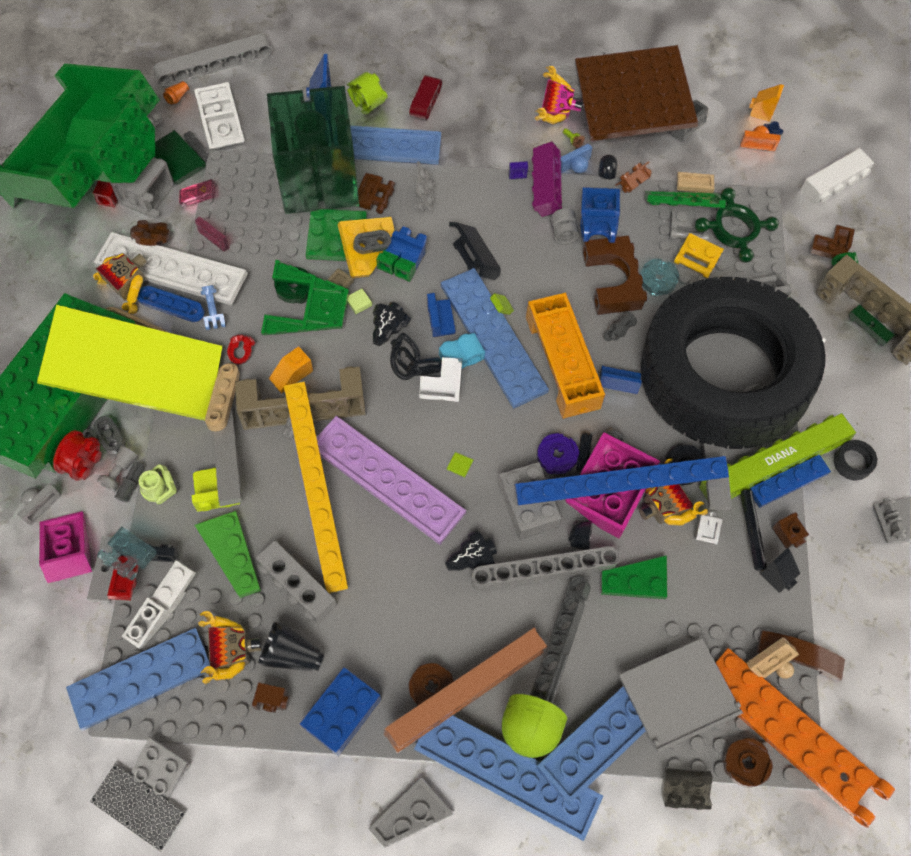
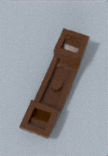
M763 630L760 632L758 653H761L784 637L796 648L799 654L790 661L820 671V675L842 681L845 659L838 654L795 637Z

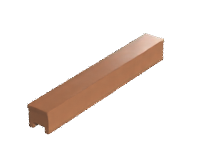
M534 627L384 729L383 735L388 738L398 754L542 655L547 645Z

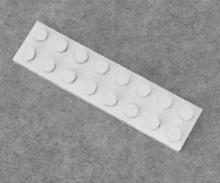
M113 232L109 235L94 261L98 267L102 265L106 257L124 253L132 260L140 253L147 261L140 268L145 281L204 298L206 296L201 295L200 292L202 287L213 285L217 293H213L214 301L231 306L248 275L247 271L241 268L159 245H140L135 243L134 238L132 240L131 237Z

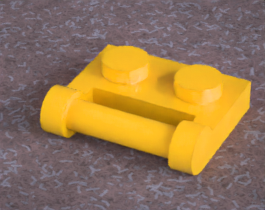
M689 233L674 263L677 265L682 264L703 274V277L709 278L724 249ZM687 254L699 261H702L708 264V267L706 268L694 261H691L685 258L684 255Z

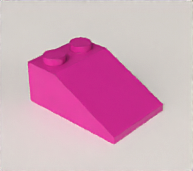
M83 511L40 522L39 566L47 583L92 572V557Z

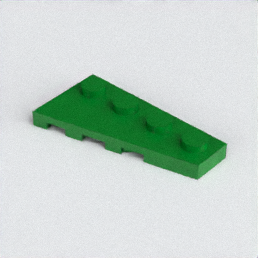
M645 191L644 197L651 205L667 203L671 206H677L678 204L725 208L726 200L718 193Z

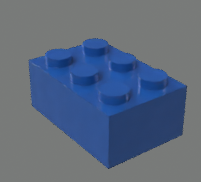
M344 667L301 721L300 725L339 757L380 703L381 696Z

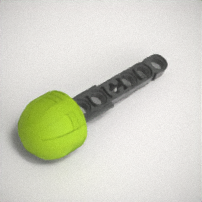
M576 576L569 582L565 593L566 597L559 610L530 695H511L503 714L502 733L508 746L521 756L528 758L544 756L558 745L562 737L567 716L553 702L585 608L584 601H587L591 589L590 584L583 576ZM584 583L581 590L575 591L579 584ZM577 602V606L569 610L570 605ZM571 621L570 626L562 630L563 625ZM557 661L556 667L552 670H548L549 665L552 662ZM550 682L549 688L541 691L543 684Z

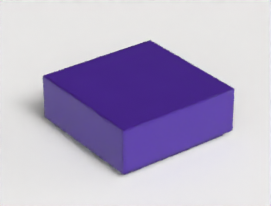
M528 161L509 163V179L527 178Z

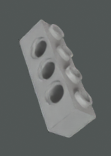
M276 541L272 542L256 557L259 564L257 569L265 577L269 575L273 579L272 584L279 591L283 589L288 594L286 598L294 606L298 604L303 609L301 613L309 621L313 619L318 624L337 606L335 599ZM277 566H285L282 572H275ZM292 580H300L298 586H289ZM307 595H315V599L312 602L304 601Z

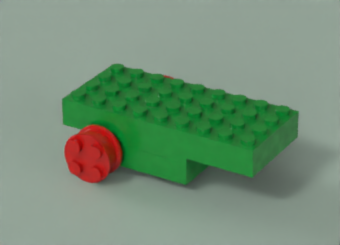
M66 293L56 303L59 306L135 324L131 319ZM55 305L0 375V464L35 479L43 469H46L53 473H67L73 480L80 481L88 478L95 463L99 462L102 455L98 439L94 437L86 438L83 432L88 428L108 399L37 384L56 308Z

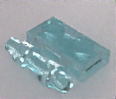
M121 526L107 543L113 548L112 551L108 553L101 549L97 557L107 567L111 566L117 570V574L121 577H127L132 581L137 576L133 568L137 565L144 569L157 551ZM120 555L128 559L126 563L117 560Z

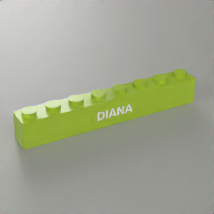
M842 413L835 417L830 415L818 425L814 423L801 433L797 431L784 441L780 439L772 447L767 449L763 447L751 457L744 456L734 465L727 464L731 499L741 495L743 490H749L751 487L817 455L822 456L842 446L845 442L852 440L857 432ZM702 481L699 488L708 501L706 481Z

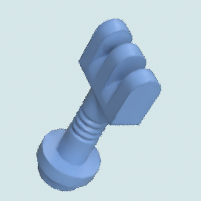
M213 285L202 287L200 292L201 295L206 296L209 316L203 317L206 330L211 328L209 322H213L214 329H217V320H220L222 328L226 327L224 313L217 314L213 293H217L216 289H214Z

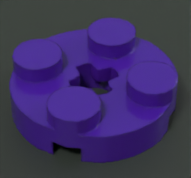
M550 434L544 437L538 447V462L548 474H564L576 466L579 455L578 446L573 439L564 437V434ZM554 450L563 453L560 458L553 455Z

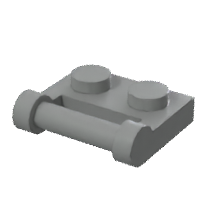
M672 210L669 239H686L689 233L708 241V230L700 233L696 231L694 224L699 218H706L709 221V214Z

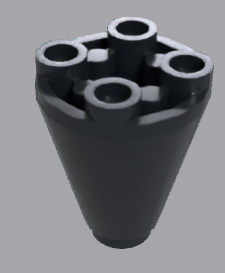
M274 621L258 663L272 668L312 671L314 669L318 671L325 654L321 653L319 648L285 624Z

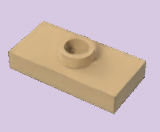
M678 172L677 190L713 193L714 175Z

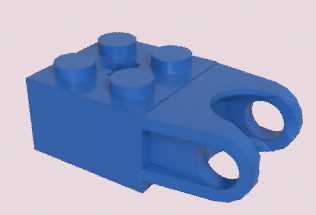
M583 187L580 221L582 241L588 242L593 235H603L607 237L609 243H615L620 215V189Z

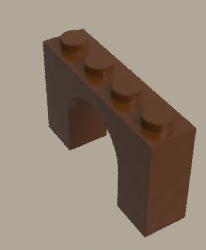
M629 235L616 237L615 243H609L607 238L584 242L582 253L586 267L613 265L622 270L627 279L626 282L619 286L596 288L593 300L597 315L642 310L644 303L647 301V293L642 288L643 278L638 272V259L634 257V244L630 242Z

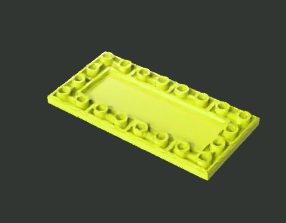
M56 305L37 384L205 421L218 374L222 346Z

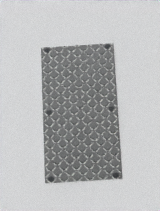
M116 764L113 765L90 800L95 806L160 852L185 815L183 810L161 795L155 794L144 783L137 782L134 776Z

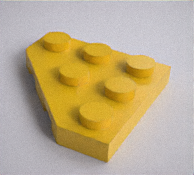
M392 218L340 221L338 228L350 277L361 278L370 276L377 265L376 258L383 251L359 254L353 248L354 238L360 233L384 230L392 237L394 232ZM377 240L379 244H383L382 241Z

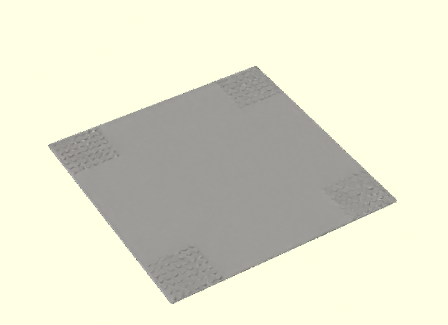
M210 150L202 183V190L205 189L206 191L200 192L188 254L244 269L248 275L232 306L214 301L217 314L224 313L226 327L222 328L220 320H217V329H214L213 322H209L211 328L206 330L204 318L197 322H190L174 317L171 333L222 346L219 368L224 364L233 363L227 354L232 336L243 334V336L252 337L256 344L252 347L251 357L246 363L235 365L240 372L239 381L256 379L262 400L286 397L285 391L281 394L269 380V377L282 357L298 346L311 359L313 367L312 373L297 382H305L307 393H325L330 390L342 391L339 369L349 366L360 367L366 415L340 419L464 508L466 514L442 544L439 545L321 457L348 589L330 593L335 599L337 606L317 624L313 619L309 621L301 613L303 609L298 604L294 606L286 598L288 594L283 589L279 591L272 584L273 579L269 575L265 577L257 569L259 564L256 557L272 542L276 541L325 589L295 438L293 437L292 440L282 437V432L286 425L244 430L237 412L235 392L232 407L242 502L231 507L197 512L192 503L191 496L195 495L193 473L216 468L213 431L208 429L204 420L155 410L144 461L145 468L142 473L152 470L157 465L166 466L174 480L176 493L162 504H157L156 502H149L144 499L139 485L128 541L131 545H138V543L142 542L158 547L161 544L172 545L179 554L178 561L196 572V574L185 589L187 593L174 612L155 635L139 649L123 638L122 635L145 600L153 596L174 564L173 562L140 560L136 577L137 584L133 590L131 601L115 600L101 671L194 628H197L209 657L208 627H211V625L208 624L205 627H201L198 624L200 621L207 622L205 616L199 615L204 611H209L213 616L228 618L242 625L248 632V639L261 638L262 649L268 639L273 622H281L319 648L320 652L325 655L318 671L314 669L312 671L262 666V664L258 663L262 651L250 652V664L245 665L244 670L232 679L214 680L213 678L209 683L204 684L202 680L209 677L205 673L90 727L88 734L92 737L147 741L151 737L159 742L335 755L305 731L300 723L345 667L380 694L381 701L340 755L436 762L414 750L418 740L397 754L388 738L383 735L384 729L417 707L409 693V681L415 670L421 665L436 663L448 670L454 681H456L534 627L545 644L548 645L559 610L566 597L567 587L574 578L477 591L471 584L473 570L466 568L461 571H448L445 562L451 554L460 550L461 543L466 541L468 535L477 529L484 539H492L497 550V554L493 555L496 564L582 551L583 549H576L570 545L571 542L568 540L569 534L575 524L585 521L591 522L565 502L566 499L557 500L555 504L561 516L559 528L519 540L498 484L499 474L538 463L537 451L544 437L554 433L564 434V437L573 439L578 449L582 433L592 434L590 456L603 432L607 433L608 429H614L622 433L624 436L622 442L659 460V465L664 464L667 454L679 445H692L703 453L702 443H699L700 439L694 441L685 436L686 432L682 435L672 428L673 424L671 426L662 419V415L659 416L645 393L643 383H641L638 394L603 388L605 397L601 409L562 419L556 402L559 391L539 335L538 333L531 334L526 320L528 301L561 293L567 294L599 379L602 366L641 373L642 353L651 321L661 304L674 292L680 290V288L688 284L692 285L693 282L702 279L706 280L703 274L682 264L677 265L674 263L686 239H669L672 210L709 214V221H715V215L720 208L679 204L671 206L667 203L651 205L645 200V191L691 192L677 190V181L647 179L630 193H625L622 190L621 184L615 185L621 181L619 177L604 179L595 175L561 173L562 209L568 208L574 211L579 238L570 244H559L555 240L551 215L542 217L533 209L532 171H528L527 178L509 179V170L421 164L423 168H426L429 177L435 183V190H433L435 203L432 213H430L428 209L419 212L415 208L416 163ZM365 173L383 177V184L387 185L388 181L395 183L394 193L389 197L387 209H384L382 214L376 212L377 205H373L371 210L353 206V199ZM714 184L713 193L721 195L724 188H733L736 192L735 204L748 207L758 216L759 220H766L771 216L776 217L779 220V227L772 232L761 228L757 238L747 245L754 252V258L749 263H743L739 260L740 248L726 246L717 239L713 230L709 229L708 242L724 249L709 278L732 277L734 280L735 277L750 279L779 274L787 282L780 189L774 187ZM583 187L620 189V215L616 237L629 235L630 242L634 244V257L638 259V272L643 278L642 288L647 293V301L644 303L642 310L629 311L636 317L637 324L631 326L627 330L626 335L618 340L606 341L604 334L614 321H618L622 317L623 312L597 315L593 298L596 288L619 286L626 282L627 279L623 271L613 265L585 266L582 253L584 242L582 241L580 230ZM378 192L377 197H382L383 193ZM311 208L367 211V219L391 217L395 231H399L404 226L411 230L412 234L410 237L416 238L418 233L427 236L426 253L410 282L396 277L394 273L391 275L377 269V265L370 276L353 278L354 282L348 288L349 295L363 289L371 300L372 306L355 314L347 303L343 328L265 336L261 334L264 315L303 320L307 300L302 304L287 303L277 297L274 280L272 279L275 260H279L288 266L304 268L317 278L325 281L338 268L350 276L347 261L306 259ZM730 216L722 218L724 229L731 235L737 237L750 235L748 226L742 220ZM449 222H458L475 227L500 266L501 273L496 280L480 278L491 296L494 293L504 295L511 304L514 311L510 315H503L549 389L547 394L517 408H512L484 359L462 369L459 402L418 398L420 376H414L409 380H402L392 371L390 364L392 345L390 343L393 339H397L401 333H406L417 344L420 351V359L438 357L440 360L439 347L444 342L456 341L461 335L468 334L451 305L456 333L433 337L428 313L427 294L435 293L436 301L447 300L448 298L441 288V282L468 271L466 263L458 250L453 246V243L461 235L457 229L449 227ZM593 235L590 237L589 240L602 239L607 237L603 235ZM465 243L464 247L474 261L475 257ZM687 254L684 255L685 258L694 261L706 268L708 267V264L699 261ZM775 282L765 283L772 287H776ZM290 284L289 286L295 288L297 284ZM180 291L179 296L199 302L205 310L203 317L209 316L206 298ZM390 302L397 303L403 308V312L411 317L410 323L407 327L401 328L398 333L392 334L389 340L380 347L374 345L373 331L375 326L373 320L375 316L373 315L375 305L379 303L389 305ZM729 333L708 334L696 339L686 348V354L693 369L705 381L727 391L743 392L751 385L760 384L759 387H765L775 380L774 368L766 353L755 343L744 337ZM403 339L400 347H406L414 357L413 349ZM243 341L240 342L239 348H236L234 351V356L238 359L245 355ZM402 351L401 360L408 366L410 360L408 357H405L406 354ZM395 360L399 371L403 374H407V372L397 363V360ZM440 371L439 373L427 374V375H429V376H441V371ZM333 419L313 421L316 437ZM798 423L782 437L762 446L758 445L757 447L744 449V446L742 449H729L728 446L725 449L727 464L734 465L744 456L751 457L763 447L767 449L780 439H783V441L788 439L790 435L798 431ZM554 450L553 455L560 458L563 453ZM455 452L474 460L465 478L446 470ZM577 463L571 471L564 474H548L542 468L546 480L581 474L576 469ZM702 481L691 485H680L693 505L698 501L705 503L699 507V512L707 509L708 511L716 512L717 517L723 519L718 544L695 539L699 521L698 515H696L695 519L682 526L668 525L666 523L659 524L654 516L644 520L639 513V509L646 506L644 502L646 489L620 539L592 523L589 549L602 547L616 548L620 553V560L616 568L667 555V598L652 599L601 595V573L583 576L590 584L591 589L587 601H584L585 608L553 702L555 706L566 714L567 721L558 745L551 752L623 687L618 676L619 674L703 638L715 662L727 648L733 651L745 663L760 654L757 652L762 630L795 637L814 644L807 542L797 549L794 546L789 548L801 574L795 578L798 582L789 591L785 588L779 593L760 575L763 571H756L754 568L741 495L731 499L732 508L730 511L710 510L708 508V501L699 488ZM803 487L761 508L755 502L767 567L786 549L772 529L778 521L796 512L798 514L797 518L806 529ZM234 511L238 514L261 589L257 593L239 598L195 527L198 523ZM604 556L607 562H614L612 557ZM583 559L585 565H593L591 560ZM568 562L561 563L562 567L565 569L572 568L571 564ZM546 565L540 567L543 572L548 573L551 571ZM277 566L275 572H282L285 566ZM527 569L519 570V573L523 576L530 574ZM499 572L497 574V576L501 579L508 578V575L505 572ZM479 575L476 577V580L483 583L487 581V578ZM292 580L289 586H298L300 580ZM584 583L579 584L575 591L581 590ZM307 595L304 601L312 602L315 599V595ZM577 602L572 603L569 610L574 609L577 606ZM571 621L566 622L563 625L562 630L567 629L570 626ZM546 648L543 650L544 653L453 716L507 744L502 733V718L509 698L514 694L530 695ZM557 661L552 662L548 670L554 669ZM789 661L794 667L792 677L783 679L774 671L764 678L821 727L816 670ZM429 681L425 689L430 690V693H434L435 689L438 688V684L435 685L433 681ZM258 682L285 688L288 692L287 696H290L287 710H276V713L262 710L263 706L260 707V710H255L252 702ZM550 682L544 683L541 691L547 690ZM738 716L660 752H656L645 731L602 773L606 775L736 784L724 771V754L729 745L737 740L751 738L759 741L766 747L773 763L769 779L759 786L821 790ZM550 753L533 759L542 762ZM750 757L742 759L745 768H753L754 764L751 763Z

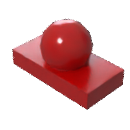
M116 556L107 594L108 599L131 601L133 590L137 584L136 577L140 563L139 557Z

